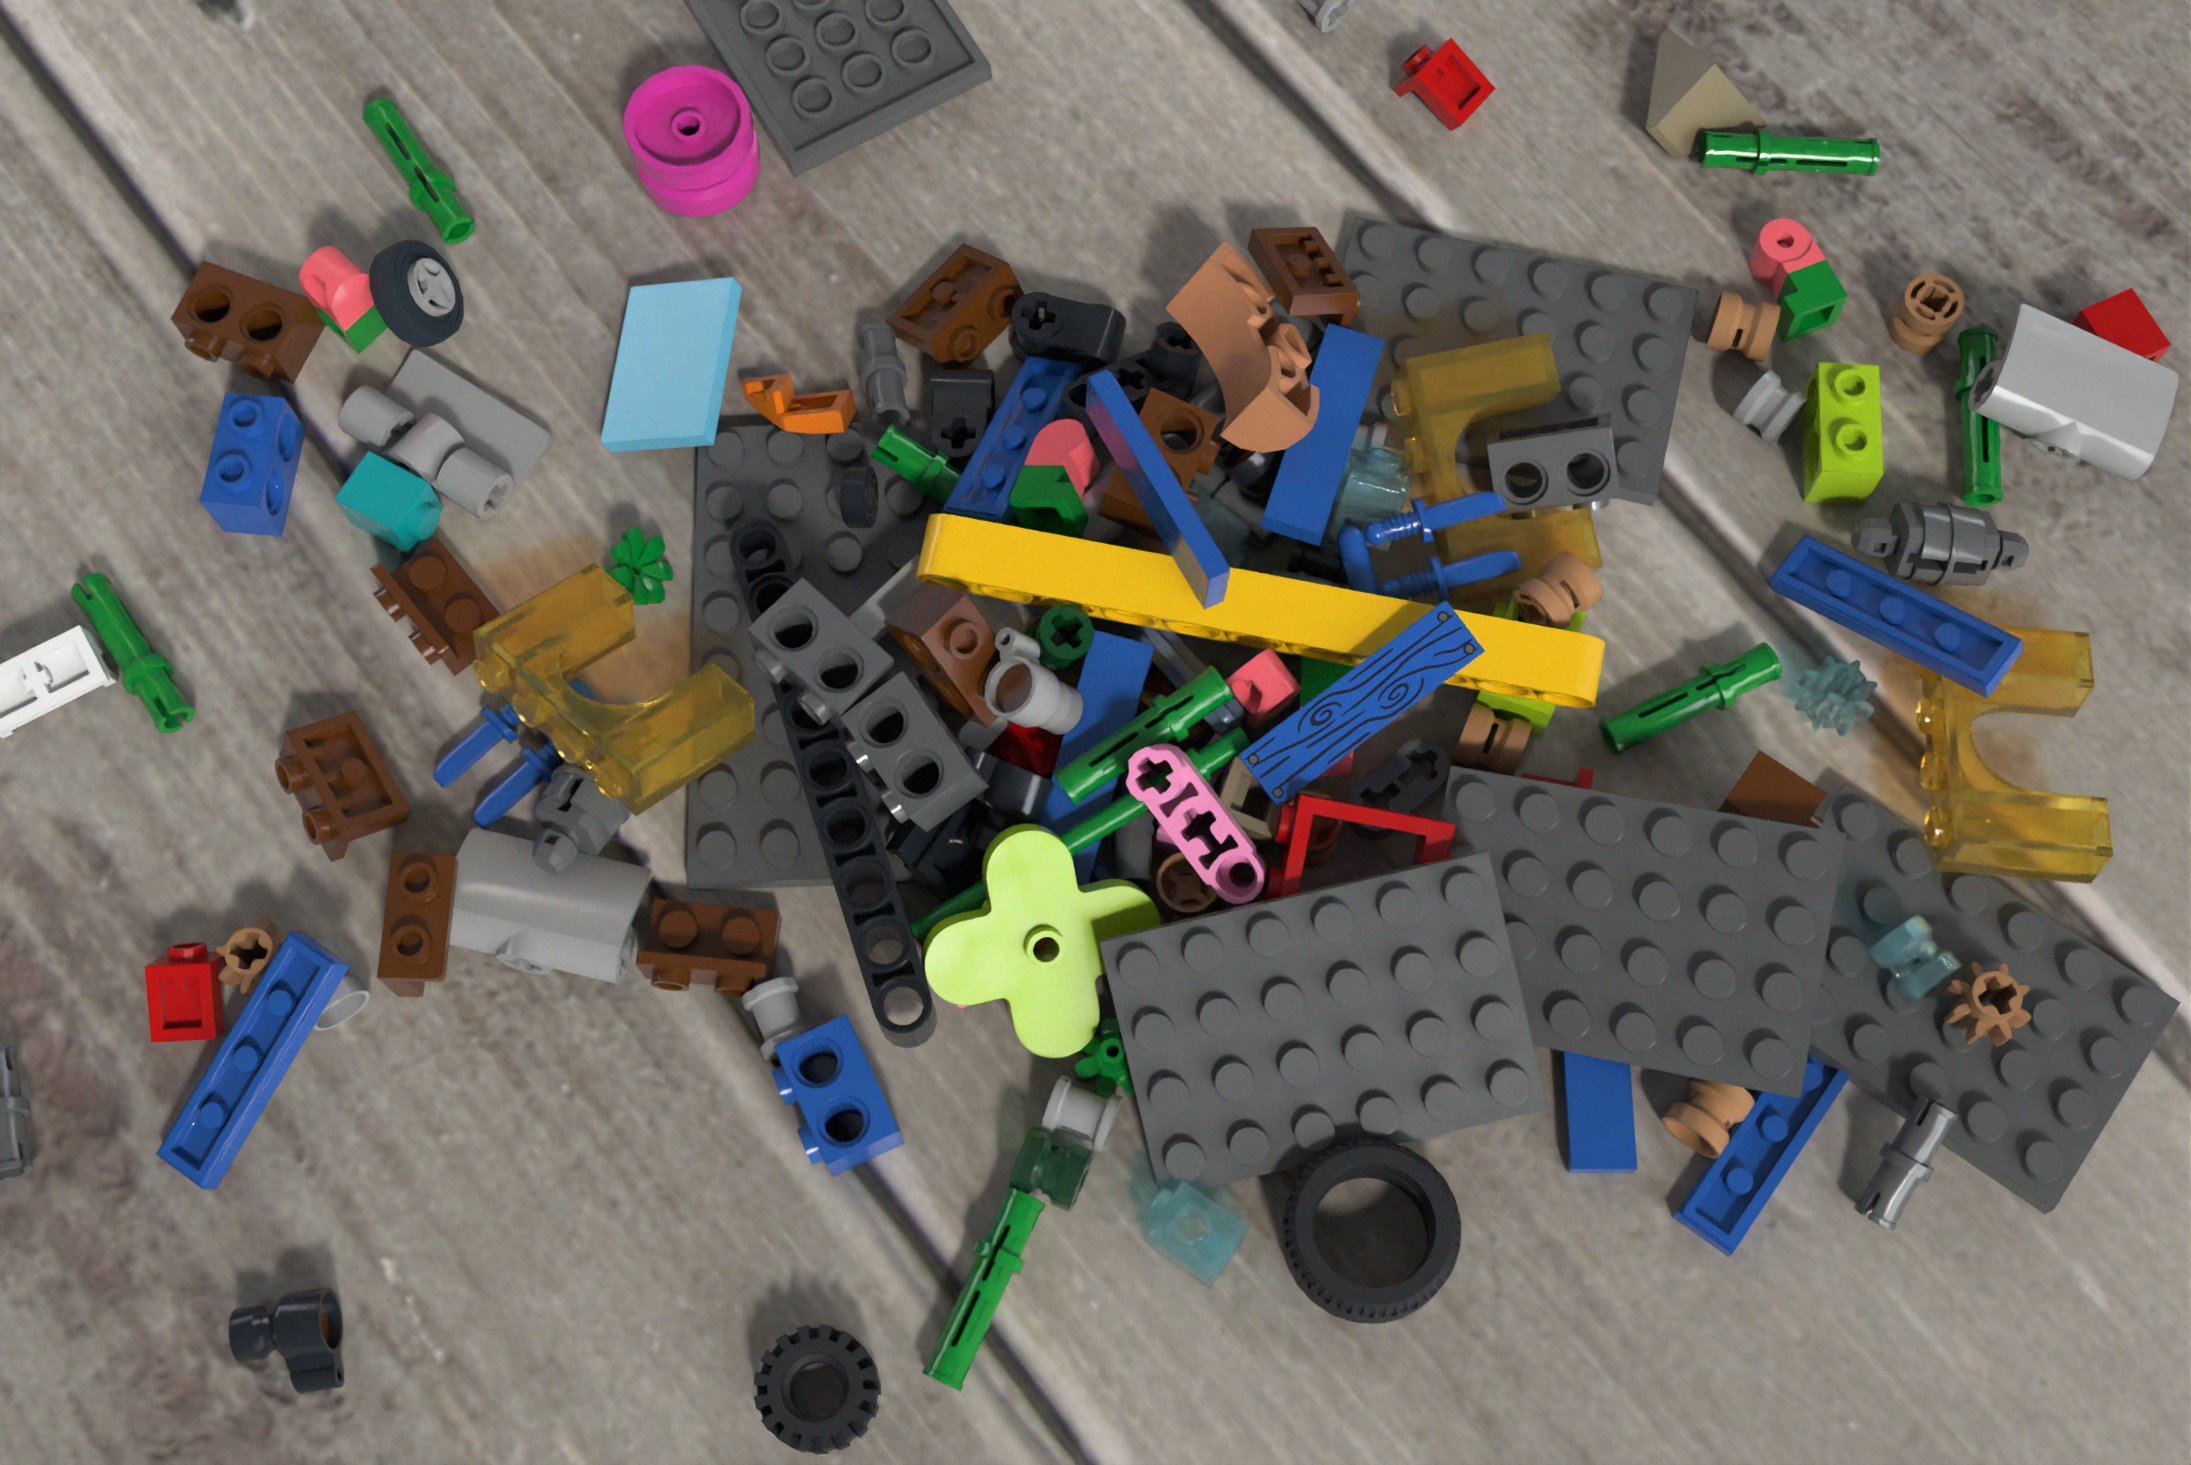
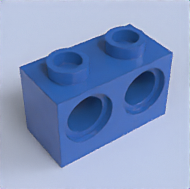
M225 393L199 501L224 532L282 537L306 429L284 397Z
M847 1014L774 1047L782 1066L771 1070V1073L786 1106L798 1102L808 1124L798 1128L797 1132L812 1165L824 1160L834 1177L905 1144ZM830 1056L838 1061L836 1072L829 1080L822 1083H813L805 1079L806 1067L816 1057ZM853 1113L864 1119L863 1129L855 1139L848 1142H838L830 1137L831 1126L839 1116Z

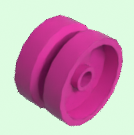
M701 65L673 66L650 76L633 92L624 111V136L633 156L639 180L651 200L665 211L688 218L714 216L735 207L752 191L761 171L760 146L757 134L753 128V118L749 103L736 82L721 71Z

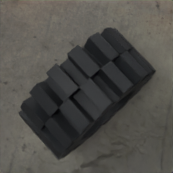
M821 1324L820 1328H810L808 1325L796 1328L797 1333L791 1336L784 1334L775 1340L778 1345L771 1353L766 1350L761 1361L764 1365L760 1373L756 1372L754 1385L757 1386V1396H754L756 1409L761 1412L763 1417L761 1421L767 1430L772 1432L778 1440L803 1453L812 1452L816 1455L828 1454V1451L834 1449L841 1451L851 1446L849 1442L857 1436L861 1438L868 1430L866 1426L870 1419L876 1417L879 1409L877 1405L878 1395H881V1382L877 1376L878 1369L862 1344L847 1332L835 1330L832 1326ZM815 1363H825L835 1367L840 1372L844 1382L843 1397L839 1405L832 1412L818 1417L808 1416L802 1413L794 1403L792 1395L793 1383L797 1375L805 1367Z

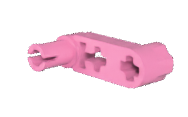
M1168 743L1147 746L1135 752L1128 760L1129 774L1126 785L1130 793L1137 800L1143 801L1205 884L1211 885L1221 898L1233 904H1245L1255 899L1266 886L1269 863L1262 853L1256 851V845L1190 758L1179 747ZM1149 760L1155 764L1167 761L1170 764L1173 773L1166 776L1171 783L1169 788L1163 783L1153 787L1148 783L1145 775L1153 771L1147 765ZM1192 807L1198 814H1203L1209 810L1214 814L1216 821L1212 823L1210 830L1220 844L1224 843L1229 835L1238 843V846L1220 854L1211 867L1202 855L1210 853L1214 848L1204 836L1199 835L1191 839L1185 831L1191 823L1187 812ZM1244 862L1253 868L1255 875L1253 882L1244 881L1239 877L1237 873L1238 863Z

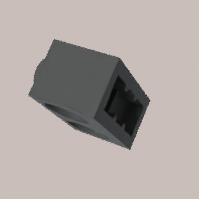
M1610 413L1488 431L1487 450L1493 490L1503 497L1507 509L1497 513V516L1511 514L1514 520H1531L1547 515L1548 508L1572 505L1574 511H1594L1607 507L1609 499L1621 498ZM1582 453L1593 454L1603 463L1601 469L1590 477L1575 475L1568 468V464L1572 458ZM1526 462L1536 466L1541 472V477L1532 485L1520 486L1509 479L1507 475L1508 470L1517 463Z
M803 577L747 628L755 649L751 659L760 671L775 684H779L785 679L800 693L796 700L813 720L820 725H824L830 720L844 734L849 730L840 716L897 675L894 659ZM801 631L812 635L809 641L801 647L788 648L782 645L784 639L794 632ZM839 672H850L857 675L854 683L847 688L832 689L826 686L828 680Z
M901 671L840 716L852 734V737L844 742L847 749L866 773L874 768L887 785L879 792V795L900 823L910 818L928 832L989 787L921 688L904 671ZM904 719V727L900 736L892 742L881 743V734L884 727L892 720ZM930 768H939V779L935 787L929 792L916 794L915 785L921 773Z

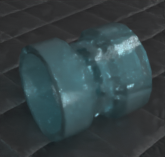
M1921 913L1898 926L1867 951L1880 968L1890 969L1898 979L1897 990L1909 1005L1936 988L1963 967L1951 950L1940 949L1932 939L1933 928ZM1919 958L1921 962L1914 965L1913 962Z

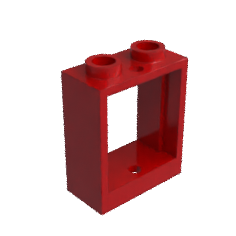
M1297 792L1294 796L1293 805H1281L1275 842L1285 844L1281 869L1269 868L1263 901L1298 893L1313 814L1418 834L1412 866L1448 858L1455 824L1438 818Z

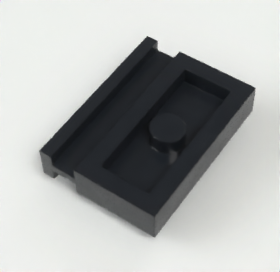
M939 771L923 793L929 792L935 787L939 779ZM974 797L928 832L909 818L900 825L885 849L890 854L897 855L905 863L904 867L940 902L945 903L970 888L982 872L985 851L970 845L968 841L976 822L985 819L987 808Z

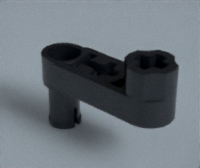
M1171 321L1161 323L1155 329L1150 349L1078 377V380L1066 385L1061 395L1055 421L1062 419L1077 420L1083 425L1092 445L1093 440L1100 434L1085 411L1088 377L1106 369L1112 372L1139 416L1151 387L1180 400L1189 397L1203 352L1180 324Z

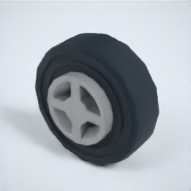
M403 240L387 247L374 257L369 269V285L373 301L386 326L400 340L414 347L434 346L445 341L459 330L464 318V304L460 286L449 264L434 248L422 241Z

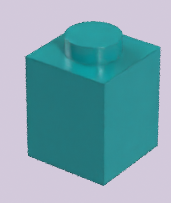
M371 451L366 453L334 498L351 524L411 555L420 541L426 540L433 534L440 520V512L444 508L427 481Z

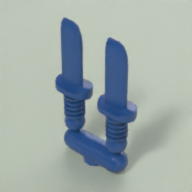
M1484 491L1426 507L1423 498L1418 497L1410 500L1413 513L1407 511V514L1404 512L1401 513V516L1396 514L1395 518L1393 516H1389V519L1385 517L1381 522L1371 521L1365 526L1364 535L1360 529L1354 526L1342 528L1337 535V545L1350 590L1391 598H1405V600H1409V597L1412 599L1415 598V595L1421 597L1422 593L1423 595H1427V592L1432 594L1435 590L1440 603L1444 600H1451L1450 589L1524 569L1518 553L1510 550L1494 551L1441 565L1439 555L1427 558L1430 568L1429 572L1424 570V573L1419 571L1418 575L1412 573V576L1409 574L1406 575V578L1401 576L1399 580H1387L1382 584L1379 592L1365 539L1369 543L1377 545L1385 540H1389V542L1393 541V538L1397 540L1399 536L1405 538V535L1408 537L1411 536V533L1416 535L1418 531L1422 544L1434 541L1432 533L1434 530L1506 511L1503 497L1496 492Z
M551 662L545 665L541 674L543 683L539 681L527 683L523 691H518L517 696L513 695L512 700L508 699V704L504 703L502 705L503 708H498V712L494 711L489 705L483 707L479 713L486 721L439 761L434 770V779L442 788H445L466 772L502 739H505L509 744L514 742L519 735L511 726L515 727L516 722L520 723L521 718H526L525 714L529 715L530 710H535L534 706L545 701L547 698V688L582 722L568 723L564 731L557 732V737L553 736L552 741L548 740V745L544 744L543 749H538V753L534 752L528 745L519 752L526 762L492 790L475 809L474 820L483 830L494 824L540 782L545 780L550 784L552 781L551 775L554 772L551 768H555L557 766L556 763L560 764L561 759H566L565 755H569L570 751L580 743L582 738L587 736L588 732L585 726L590 729H601L608 722L609 713L607 708L594 696L582 680L575 677L564 665L558 662Z

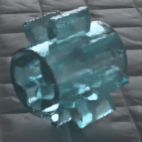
M1827 655L1819 666V673L1810 669L1805 670L1797 683L1808 692L1799 698L1794 707L1795 710L1806 711L1808 717L1813 722L1812 731L1816 732L1821 727L1836 728L1840 737H1844L1853 727V719L1865 723L1873 714L1875 709L1864 700L1874 692L1878 685L1877 682L1866 680L1864 674L1859 670L1860 661L1855 660L1851 664H1836L1834 658L1831 655Z

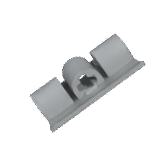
M2022 303L2016 307L2013 327L2003 360H1994L1983 368L1971 388L1968 406L1970 410L2026 434L2025 442L2039 450L2067 459L2075 460L2080 458L2124 479L2133 481L2146 472L2156 456L2172 412L2179 375L2169 368Z
M418 349L411 351L406 362L384 393L368 385L359 387L345 401L338 418L339 427L343 432L381 455L387 461L427 481L433 490L484 521L498 514L516 494L551 443V436L547 430Z
M471 829L456 856L459 865L449 945L494 954L498 961L508 967L530 974L550 975L553 969L613 984L619 985L622 983L630 966L635 943V933L631 924L644 892L653 876L651 869L579 852L566 869L558 874H552L536 866L532 858L533 846L536 842L483 829Z

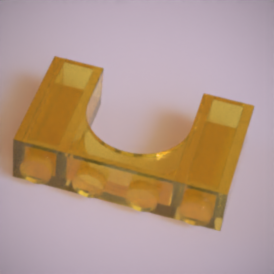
M1548 331L1405 359L1396 375L1397 380L1391 382V394L1396 414L1398 416L1406 415L1411 437L1404 440L1406 462L1411 474L1419 473L1424 494L1421 497L1425 507L1467 495L1461 486L1455 467L1456 444L1460 433L1464 429L1484 418L1547 406L1561 391ZM1589 507L1524 520H1511L1490 515L1432 531L1441 565L1494 551L1510 550L1518 553L1524 568L1510 574L1450 589L1451 600H1448L1450 606L1512 594L1516 583L1522 584L1529 578H1539L1543 575L1545 564L1559 552L1566 551L1581 559L1593 574L1603 567Z
M594 562L473 631L476 652L473 669L480 683L491 693L499 692L513 705L515 712L525 725L530 728L535 726L552 740L557 752L565 761L571 764L575 762L592 776L597 788L606 798L610 800L617 799L635 816H638L755 740L754 697L714 663H711L659 696L634 704L614 705L600 703L583 697L569 686L571 680L580 671L636 638L633 595Z
M1993 625L2022 639L2023 652L1988 698L1913 662L1914 679L1922 681L1923 697L1920 699L1917 709L1916 725L1919 734H1926L1927 751L1921 762L1920 781L1923 789L1930 790L1931 807L1927 811L1924 823V838L1926 845L1934 846L1935 870L2091 884L2113 856L2107 798L2038 792L2016 786L2000 777L1985 763L1977 751L1972 736V721L1992 713L2013 712L2074 718L2095 687L2089 633Z

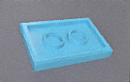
M733 277L634 286L630 288L600 441L610 452L714 445L742 287Z

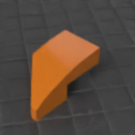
M790 374L742 379L740 382L744 399L764 417L787 432L806 434L845 433L856 413L852 389L795 396Z

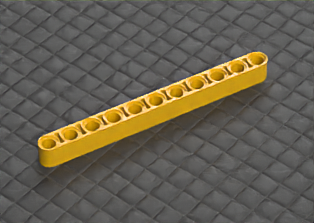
M950 514L929 515L916 572V578L923 583L928 579L964 593L1048 609L1056 605L1070 604L1079 607L1091 617L1266 650L1271 647L1275 652L1354 667L1358 666L1436 607L1429 604L1230 567L1224 601L1204 610L1172 556ZM1453 609L1485 652L1443 682L1444 684L1574 708H1591L1595 706L1605 648L1603 640L1582 633Z

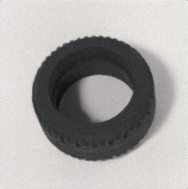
M1367 1139L1343 1143L1315 1158L1303 1170L1295 1182L1284 1209L1281 1225V1241L1285 1261L1299 1288L1313 1303L1338 1318L1356 1323L1379 1324L1392 1322L1419 1310L1434 1297L1447 1281L1456 1264L1461 1245L1460 1213L1453 1192L1450 1190L1444 1177L1428 1160L1418 1155L1415 1151L1383 1140ZM1357 1178L1378 1179L1396 1186L1411 1198L1421 1213L1427 1234L1423 1258L1412 1274L1392 1286L1365 1287L1342 1278L1328 1266L1316 1246L1313 1226L1316 1210L1321 1200L1336 1185Z

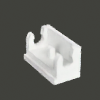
M78 625L0 664L1 738H6L16 733V728L102 685L108 687L119 681L117 674L108 668L101 656L107 652L97 636Z

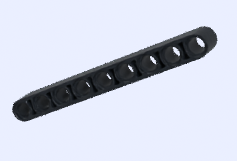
M762 518L749 519L739 524L732 532L729 540L730 554L752 624L798 581L783 533L779 526L770 520ZM768 549L774 551V554L764 562L753 563L748 561V558L758 550ZM794 632L784 639L782 645L788 648L801 647L809 641L812 635L807 632ZM785 679L779 684H775L770 680L874 1015L885 1038L893 1045L902 1048L918 1047L928 1041L935 1031L937 1024L936 1009L857 762L844 743L849 739L848 734H844L830 720L815 729L799 727V721L807 714L796 700L800 693ZM829 679L826 686L833 689L831 681ZM838 767L846 771L842 781L834 786L825 787L816 783L818 775L827 768ZM847 824H857L865 828L864 835L853 844L843 845L833 840L839 828ZM873 881L884 886L882 895L872 903L861 904L851 899L853 891L864 882ZM884 940H894L904 946L901 955L891 963L880 964L870 959L872 949L876 944ZM911 999L923 1005L921 1015L911 1024L898 1025L888 1018L892 1007L901 1000Z

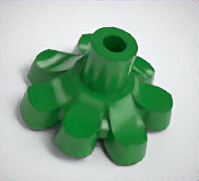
M633 527L623 532L621 540L613 543L611 546L610 555L614 563L607 564L604 567V580L610 587H625L628 601L633 605L660 604L665 599V590L659 582L671 581L674 575L672 567L667 561H658L657 559L664 553L666 547L662 538L655 535L644 541L641 530Z
M1106 1017L1100 1023L1101 1034L1099 1036L1094 1035L1089 1043L1079 1050L1087 1058L1077 1062L1074 1066V1075L1082 1083L1095 1079L1097 1082L1094 1094L1109 1099L1113 1094L1116 1095L1117 1087H1121L1128 1097L1134 1098L1136 1094L1118 1019L1116 1017ZM1111 1052H1118L1116 1057L1109 1056Z

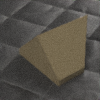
M1668 30L1660 33L1646 130L1673 159L1699 151V143L1703 131L1747 134L1755 129L1769 126L1713 61L1673 31Z

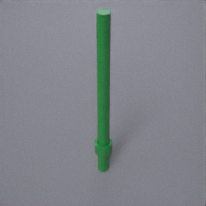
M1237 727L1197 752L1191 747L1184 753L1190 758L1205 780L1209 782L1212 780L1210 773L1232 761L1235 756L1238 757L1240 753L1251 746V743L1244 731ZM1170 767L1148 780V783L1152 787L1163 783L1169 788L1171 783L1166 776L1173 773L1172 768ZM1128 792L1057 836L1067 847L1072 857L1150 809L1143 801L1137 800ZM984 880L909 923L921 946H923L932 928L943 919L955 914L981 909L984 901L987 899Z

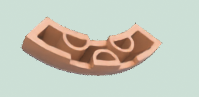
M1224 240L1164 309L1178 321L1196 342L1218 379L1226 409L1225 424L1220 436L1237 447L1250 451L1267 453L1285 450L1304 438L1312 430L1317 420L1319 388L1308 383L1305 368L1312 362V359L1297 327L1293 324L1281 323L1268 304L1276 295L1252 266Z

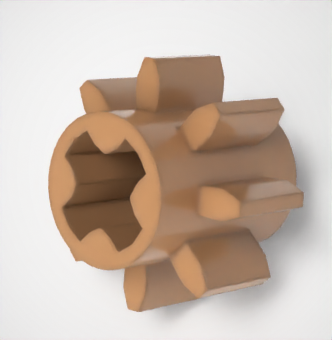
M262 917L257 928H244L240 924L235 923L233 925L234 934L230 937L226 946H217L215 949L218 954L225 958L228 965L218 975L219 979L230 987L241 983V994L248 999L289 931L277 935V925L267 917Z
M1973 962L1962 971L1963 981L1953 980L1942 991L1947 998L1953 1000L1951 1012L1943 1019L1945 1023L1955 1022L1959 1029L1966 1033L1965 1043L1969 1045L1979 1037L1989 1035L1991 1041L1997 1047L2001 1046L2012 1038L2010 1027L2020 1028L2030 1021L2032 1017L2026 1010L2021 1009L2023 995L2030 990L2029 986L2019 985L2009 976L2008 965L2004 963L1995 971L1984 973L1982 967L1977 962ZM1990 1001V1003L1992 1004L1983 1007L1981 1003H1986Z

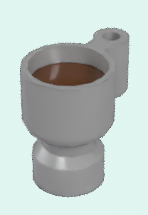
M1010 627L1002 628L995 637V646L1000 651L1001 661L991 670L985 683L984 697L987 707L994 715L1026 728L1038 726L1057 735L1071 731L1078 724L1083 713V698L1076 688L1058 681L1050 669L1040 665V646L1035 639Z

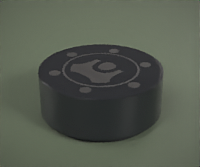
M849 467L844 472L840 491V507L842 519L849 528H872L875 523L878 510V481L873 467Z

